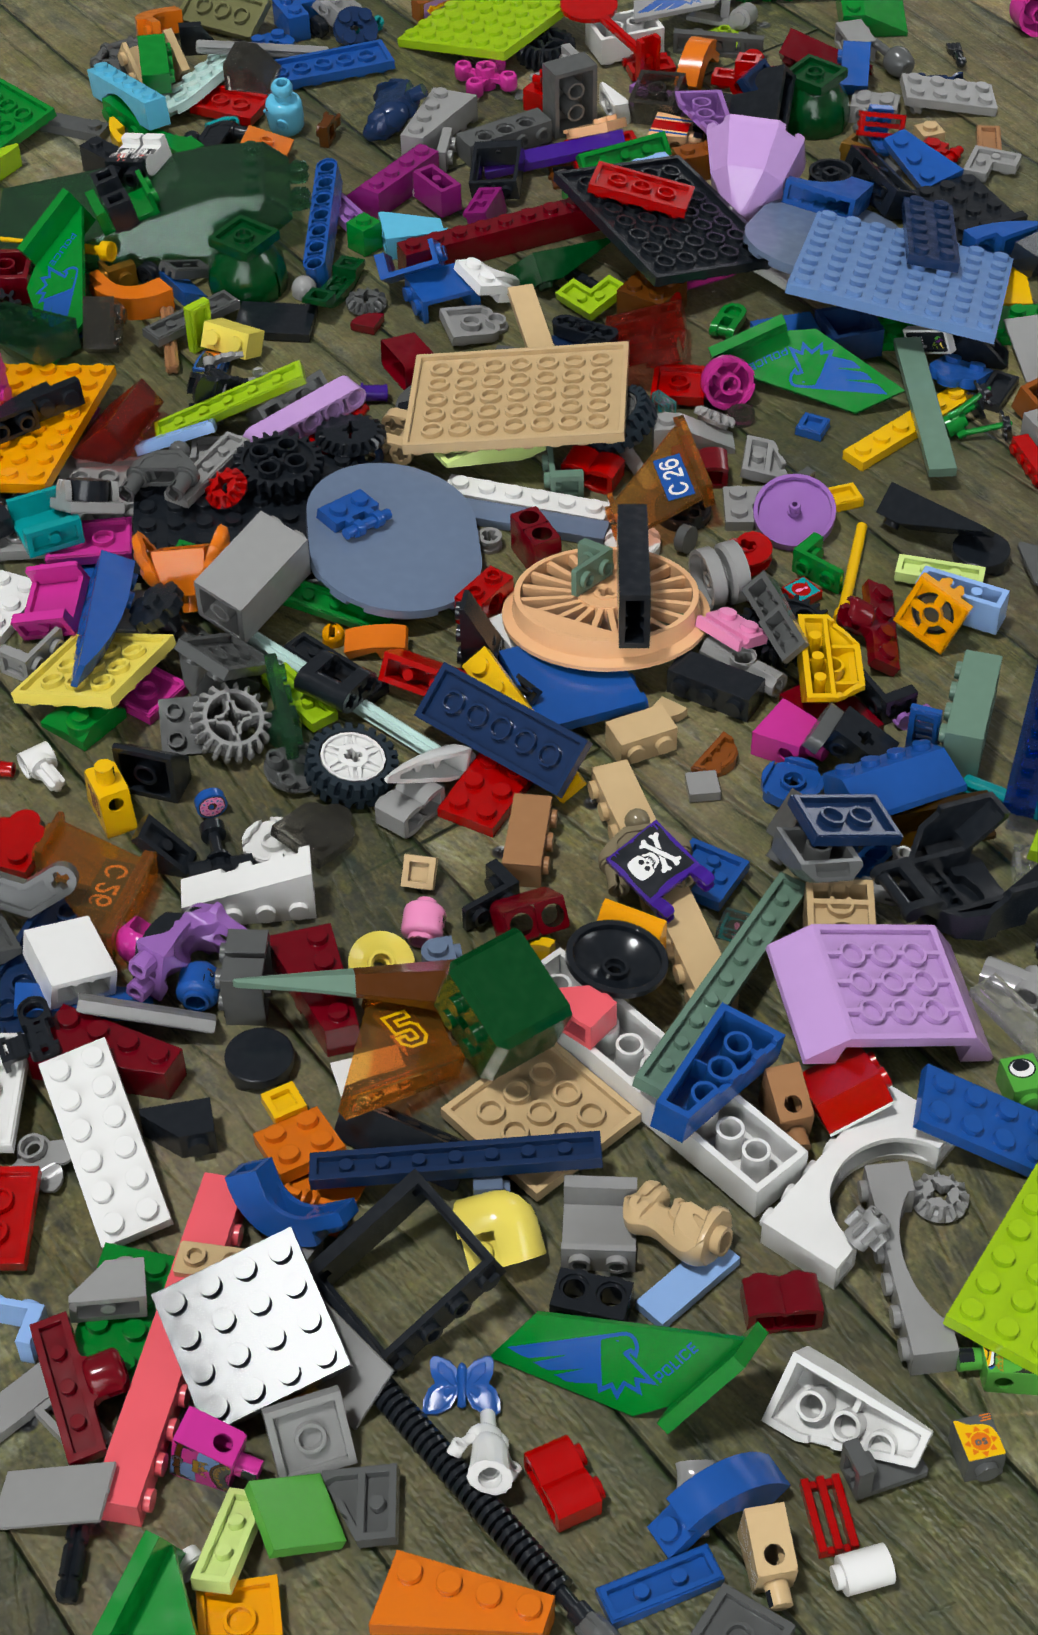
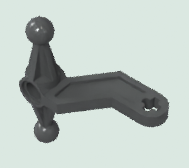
M67 861L52 863L28 879L0 871V909L32 918L70 895L79 882V872L72 863ZM57 872L61 876L65 874L69 876L66 882L67 885L64 882L57 883L55 881Z

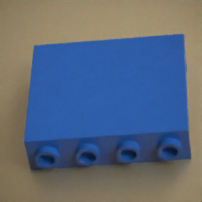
M519 646L499 651V663L518 689H520L518 687L520 682L516 676L519 673L542 691V694L532 706L533 710L568 730L635 713L649 707L646 694L639 691L633 673H628V671L596 672L566 668L534 657Z

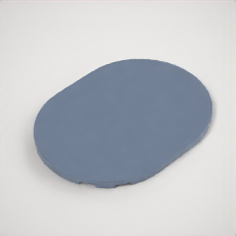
M778 199L765 204L746 224L743 242L748 244L749 252L757 259L764 258L769 261V266L791 275L817 213L781 202L782 199ZM867 209L858 216L862 222H879L887 228H899L888 219Z
M365 463L349 466L329 474L310 493L306 507V532L310 567L316 579L330 589V594L347 605L352 603L364 608L363 612L386 618L419 619L438 615L439 611L448 608L454 609V596L481 574L482 555L475 513L461 492L436 475L400 464ZM358 489L363 490L379 503L378 510L382 511L386 508L391 510L392 518L387 520L384 526L378 529L371 528L367 530L365 535L359 538L352 537L348 540L343 537L342 530L335 533L316 518L318 508Z

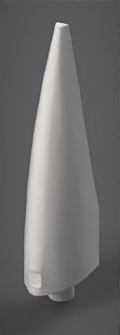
M459 744L445 745L424 752L404 762L392 770L384 778V781L386 783L401 784L454 781L460 779L469 767V764L474 761L476 755L472 752V748Z

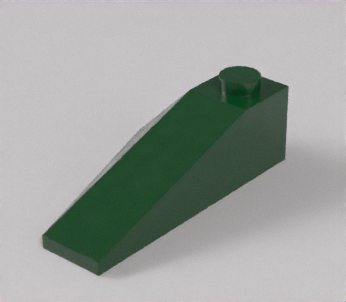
M608 238L534 252L505 269V272L516 276L520 280V285L533 284L534 289L538 288L539 292L546 291L554 287V282L563 278L611 241Z

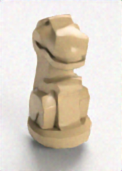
M654 1180L646 1181L636 1193L625 1196L623 1220L626 1229L632 1234L650 1236L656 1239L684 1263L696 1267L707 1266L714 1262L718 1256L723 1257L728 1252L733 1239V1231L731 1229L732 1215L729 1209L718 1205L708 1211L691 1201L685 1202L682 1198H675L672 1206L668 1207L670 1204L669 1189Z

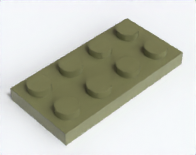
M184 0L180 9H182L183 23L201 21V26L206 31L251 42V37L258 33L271 4L268 0Z

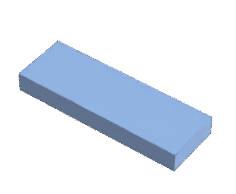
M212 418L139 441L134 447L137 457L170 447L175 441L185 442L214 433L217 430L215 419Z
M729 1248L723 1257L718 1256L714 1262L707 1266L696 1267L682 1261L635 1301V1309L654 1325L668 1327L740 1265L741 1257Z

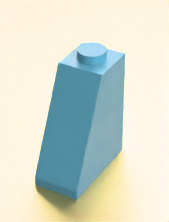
M384 211L378 212V220L381 221L384 252L392 256L393 260L398 259L397 242L411 237L416 238L428 235L435 231L447 230V228H443L440 218Z

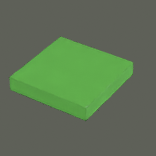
M321 1473L248 1481L244 1490L269 1559L343 1548L347 1540Z

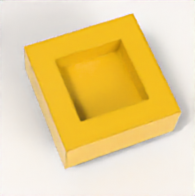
M293 1081L260 1094L261 1103L274 1124L308 1110L307 1104Z

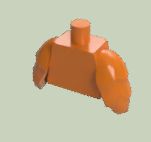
M220 524L214 533L211 543L163 547L159 549L143 533L137 531L132 536L133 557L140 568L142 578L151 587L160 582L165 585L173 581L184 592L182 598L184 602L182 606L183 613L197 612L198 606L194 581L230 544L228 527Z

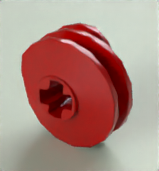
M750 531L745 532L738 538H732L743 549L751 576L758 575L763 570L765 571L769 568L772 561L773 546L767 536L760 532Z

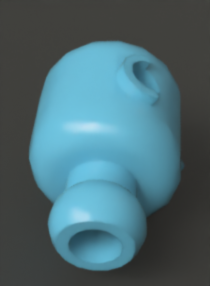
M284 77L277 78L271 84L272 93L265 100L266 108L263 112L267 116L268 126L272 133L285 137L294 136L304 127L303 103L299 95L293 92V85L289 79Z

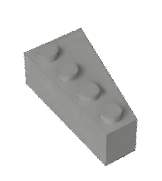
M443 87L433 88L400 134L401 156L418 144L427 145L437 150L443 127H451L453 135H455L457 132L465 131L469 122L475 123L478 120L477 95L451 91Z

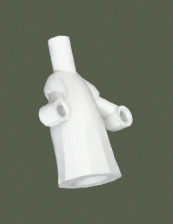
M484 1409L480 1413V1423L471 1426L464 1437H454L447 1448V1453L456 1458H461L467 1446L472 1444L470 1465L466 1476L468 1482L480 1492L496 1496L504 1494L508 1489L512 1488V1482L516 1480L522 1467L519 1463L513 1461L508 1450L509 1439L496 1427L495 1412L492 1409Z

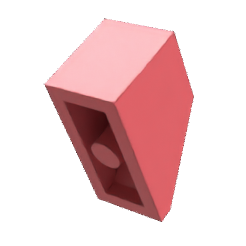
M590 985L559 988L570 1004L572 1016L562 1033L591 1050L617 1025V1002L607 993H601Z

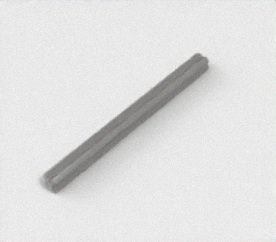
M199 39L196 40L195 45L198 54L285 58L329 49L327 46Z

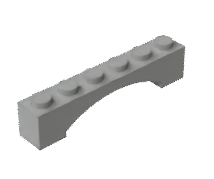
M908 1161L864 1165L863 1178L857 1181L860 1203L865 1202L867 1208L871 1205L877 1207L891 1223V1226L886 1230L891 1237L877 1252L873 1251L875 1263L882 1265L881 1288L883 1295L890 1296L892 1305L889 1306V1319L892 1328H898L900 1338L897 1339L900 1361H906L910 1376L955 1371L959 1355V1346L955 1332L943 1325L945 1318L941 1317L919 1292L910 1276L902 1253L900 1223L904 1213L912 1212L916 1192Z

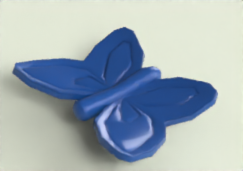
M438 1355L432 1356L430 1359V1372L435 1384L427 1390L423 1399L422 1411L425 1415L438 1416L451 1409L456 1398L457 1407L463 1409L466 1407V1396L472 1408L479 1413L484 1409H492L497 1416L501 1412V1401L498 1393L489 1384L494 1373V1359L492 1356H484L474 1360L468 1368L464 1363H460L458 1368H456L450 1360Z

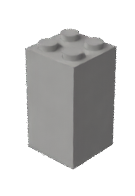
M260 511L195 579L194 587L199 615L223 631L230 632L247 643L311 574L308 539L300 531L292 530L284 525L277 517L269 516Z

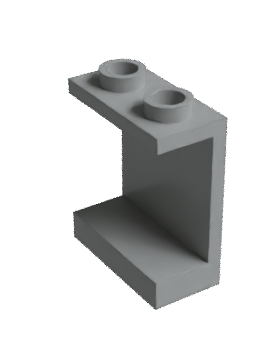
M564 1175L561 1267L568 1269L579 1268L585 1271H608L613 1274L635 1272L636 1235L630 1233L625 1227L623 1202L625 1196L637 1192L638 1177Z

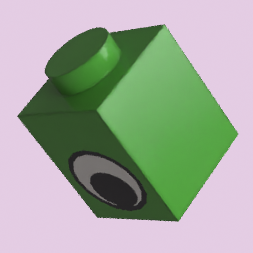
M1034 1053L1000 1059L996 1083L1002 1096L1033 1110L1038 1109V1062Z

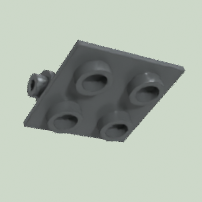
M200 695L158 699L162 751L181 755L203 754L202 748L204 743L195 745L194 739L196 734L190 733V727L193 723L189 721L190 714L194 712L192 710L193 704L196 701L199 702ZM218 706L212 709L207 714V719H214L215 715H220L221 707Z

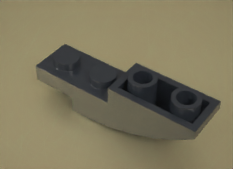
M73 376L51 386L45 381L0 406V444L41 428L39 423L41 421L85 404L80 380Z

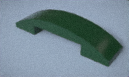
M342 255L332 265L333 275L321 288L312 287L303 296L302 303L325 308H335L342 304L349 296V293L355 288L363 272L365 259Z

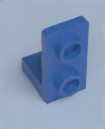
M869 104L868 111L894 113V108L891 105ZM866 116V121L891 123L892 120ZM869 126L864 128V131L889 133V128ZM866 136L878 154L883 156L890 155L883 146L884 138Z

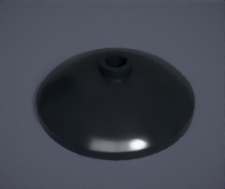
M600 920L580 927L569 938L565 951L567 968L582 986L590 985L601 993H607L614 999H630L651 993L664 981L669 964L664 946L652 933L638 925L619 920Z

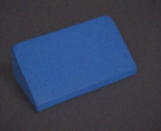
M159 271L160 279L173 289L174 298L183 306L203 296L205 298L208 297L189 279H173L171 275H166L165 271Z

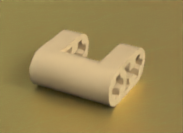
M390 408L382 418L381 423L385 426L386 432H388L386 433L385 443L380 447L384 454V461L407 465L415 456L413 454L403 455L401 445L407 410ZM373 452L369 454L370 456L375 458V454Z

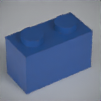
M843 41V49H838L837 64L848 68L847 78L840 82L847 95H853L855 90L868 89L871 42Z

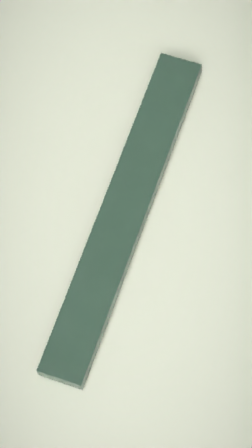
M921 337L894 338L893 346L928 477L956 476L957 465Z

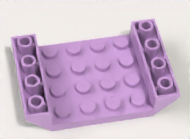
M811 924L768 944L766 947V952L803 1064H835L846 1047L954 1046L960 1062L991 1061L993 1059L991 1049L952 947L935 925Z

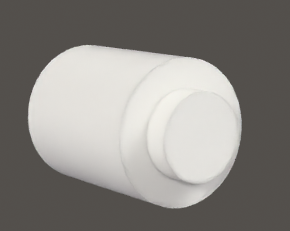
M883 1542L835 1555L834 1565L829 1567L835 1589L837 1591L842 1590L846 1597L892 1585L896 1582L893 1560Z

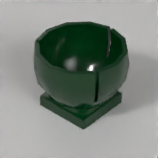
M808 54L789 68L796 75L787 132L794 137L795 134L799 133L808 141L829 139L841 134L848 124L850 116L849 98L846 90L840 83L847 78L848 68Z
M239 214L207 237L208 246L215 249L208 259V283L212 295L225 290L240 300L241 306L242 301L273 302L285 292L288 287L287 266L282 250L274 244L280 239L278 229Z

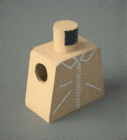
M780 1502L745 1508L737 1536L752 1593H765L768 1607L771 1611L789 1609L794 1605L790 1588L793 1587L796 1580L798 1564L785 1503Z

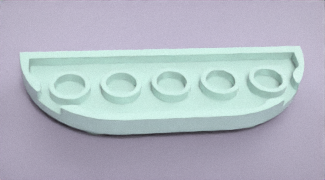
M209 54L206 61L197 64L194 67V71L182 76V81L171 86L172 93L163 94L166 98L169 117L176 113L180 114L197 104L232 73L233 66L227 55Z

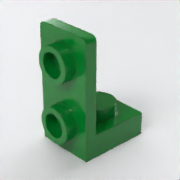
M813 532L794 548L792 571L800 576H805L808 580L835 594H839L843 587L844 571L822 559L824 554L822 549L823 536Z

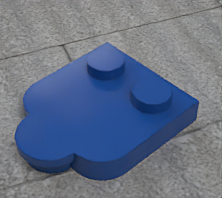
M953 353L945 354L929 365L932 379L937 380L938 384L949 388L959 387L966 390H976L977 388L973 381L976 380L979 385L985 383L994 370L986 368V365L982 362L961 360V356Z

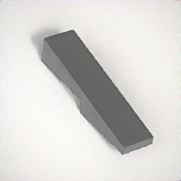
M763 570L741 590L759 617L760 621L758 623L779 657L785 664H788L808 647L809 643L777 581Z

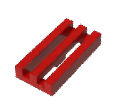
M859 110L858 115L860 119L857 121L859 126L858 130H856V135L886 138L894 134L864 131L865 126L899 129V131L905 129L907 115ZM866 116L899 119L900 124L866 121Z
M831 1474V1478L824 1479V1475L816 1476L815 1481H809L808 1478L800 1479L799 1487L819 1559L834 1557L838 1554L859 1549V1541L840 1474ZM829 1489H832L847 1544H842L828 1493ZM818 1491L833 1546H826L812 1492Z

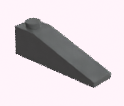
M183 621L182 627L174 635L177 643L179 638L209 634L201 627ZM178 652L184 685L191 696H198L203 692L208 694V690L212 685L219 690L220 685L224 682L229 689H232L233 684L236 682L239 685V690L242 691L245 687L249 686V694L257 691L261 686L255 676L223 682L216 681L206 674L207 670L200 665L194 666L185 662L182 659V654Z

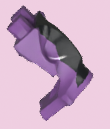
M218 901L215 904L196 903L185 912H165L149 926L143 937L138 938L136 941L135 956L129 961L128 970L133 975V978L127 984L126 993L139 1002H144L149 996L161 1001L168 990L166 978L181 971L182 967H187L191 962L190 955L193 952L203 951L208 955L214 952L219 953L220 943L226 942L220 934L227 937L228 929L247 928L228 916L223 905Z

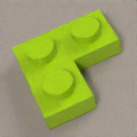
M607 275L590 289L573 278L557 290L555 295L559 302L586 319L593 321L617 302V289L624 283L611 275Z

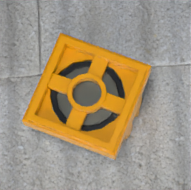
M924 572L893 621L941 655L960 629L973 606L962 599L964 595L963 586L950 587L953 583L952 578H942L940 581H937Z

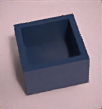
M839 306L815 310V321L822 333L859 359L865 360L882 356L885 329L875 315Z

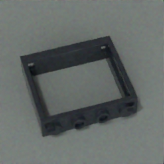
M413 1169L309 1264L322 1295L340 1317L395 1370L392 1376L398 1371L407 1368L413 1362L414 1356L426 1345L438 1340L443 1333V1329L455 1318L465 1315L470 1310L472 1303L484 1292L492 1290L500 1281V1277L507 1272L416 1169ZM428 1199L480 1258L481 1262L385 1349L333 1284Z

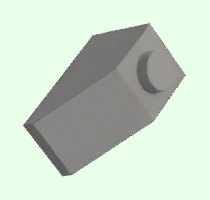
M122 1256L113 1260H105L68 1296L71 1323L147 1317L144 1257Z

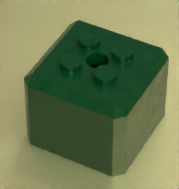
M515 927L452 960L434 1002V1007L440 1014L444 1025L451 1031L461 1051L469 1059L480 1078L491 1081L552 1048L572 1016L570 1004L523 933Z

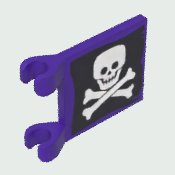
M657 820L653 821L606 859V862L643 899L655 915L666 920L667 924L674 919L675 910L662 897L687 877L691 876L703 892H707L714 887L713 881L715 877L712 872L700 865Z

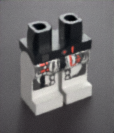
M124 133L121 137L123 145L116 153H112L110 157H107L104 163L106 167L109 165L114 166L121 183H125L129 187H137L139 181L135 174L136 170L139 169L144 178L148 176L150 181H152L151 176H154L172 156L165 134L146 133L144 135L143 133Z

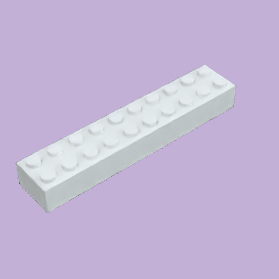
M561 947L541 960L558 988L582 986L568 970L565 961V951ZM613 998L617 1002V1025L591 1050L561 1033L557 1040L559 1045L641 1113V1121L754 1218L782 1197L789 1184H796L802 1178V1173L807 1165L808 1151L739 1094L683 1143L650 1126L658 1099L633 1087L632 1084L635 1075L665 1033L624 999Z

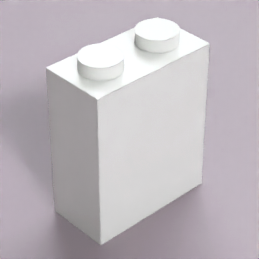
M89 916L24 930L23 956L36 982L39 984L50 1010L60 1008L63 1004H77L79 993L98 996L116 994L117 968Z

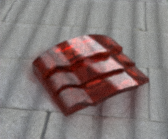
M682 299L606 317L605 325L618 330L619 342L629 341V368L646 364V368H657L685 360L687 355V323Z

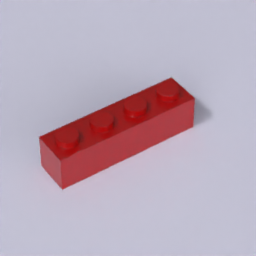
M1029 434L1013 436L1009 445L1010 453L1014 455L1017 463L1021 465L1025 474L1031 479L1032 484L1038 489V447Z

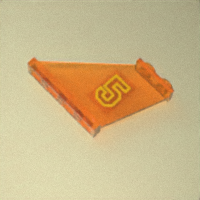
M363 999L361 1006L365 1012L338 1112L345 1120H349L459 1078L466 1057L461 1051L459 1044L452 1046L439 1013L418 1007Z

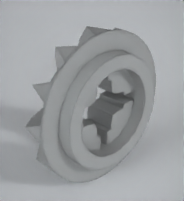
M702 405L696 406L693 412L698 415L697 419L725 430L728 427L734 428L736 423L733 417Z
M937 1170L934 1175L923 1173L918 1181L913 1182L916 1190L913 1208L924 1219L935 1223H950L961 1218L967 1211L970 1194L966 1192L965 1182L955 1180L954 1174L945 1176L941 1175L939 1170ZM934 1190H937L940 1194L946 1192V1200H943L941 1197L933 1198Z

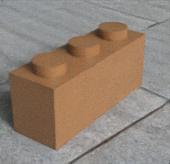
M514 793L502 865L519 881V886L540 888L543 875H549L550 856H546L547 851H553L554 833L550 832L551 828L556 829L558 810L552 809V796Z

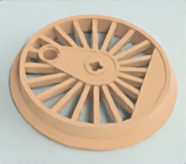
M611 547L613 548V574L578 597L571 594V571L578 566V549H573L546 557L530 566L521 574L516 582L514 591L504 601L502 623L506 633L517 646L543 661L577 670L618 672L660 665L687 653L706 635L704 631L695 626L697 615L705 617L706 613L711 611L706 597L698 589L696 581L687 570L670 559L649 552L651 585L650 631H652L650 632L649 648H619L617 547Z

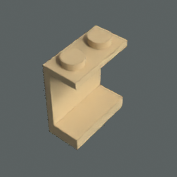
M172 28L163 30L162 33L165 34L166 43L170 42L175 82L182 80V76L189 73L190 67ZM123 42L118 52L119 63L122 67H125L127 75L143 83L138 45L129 48L127 43Z

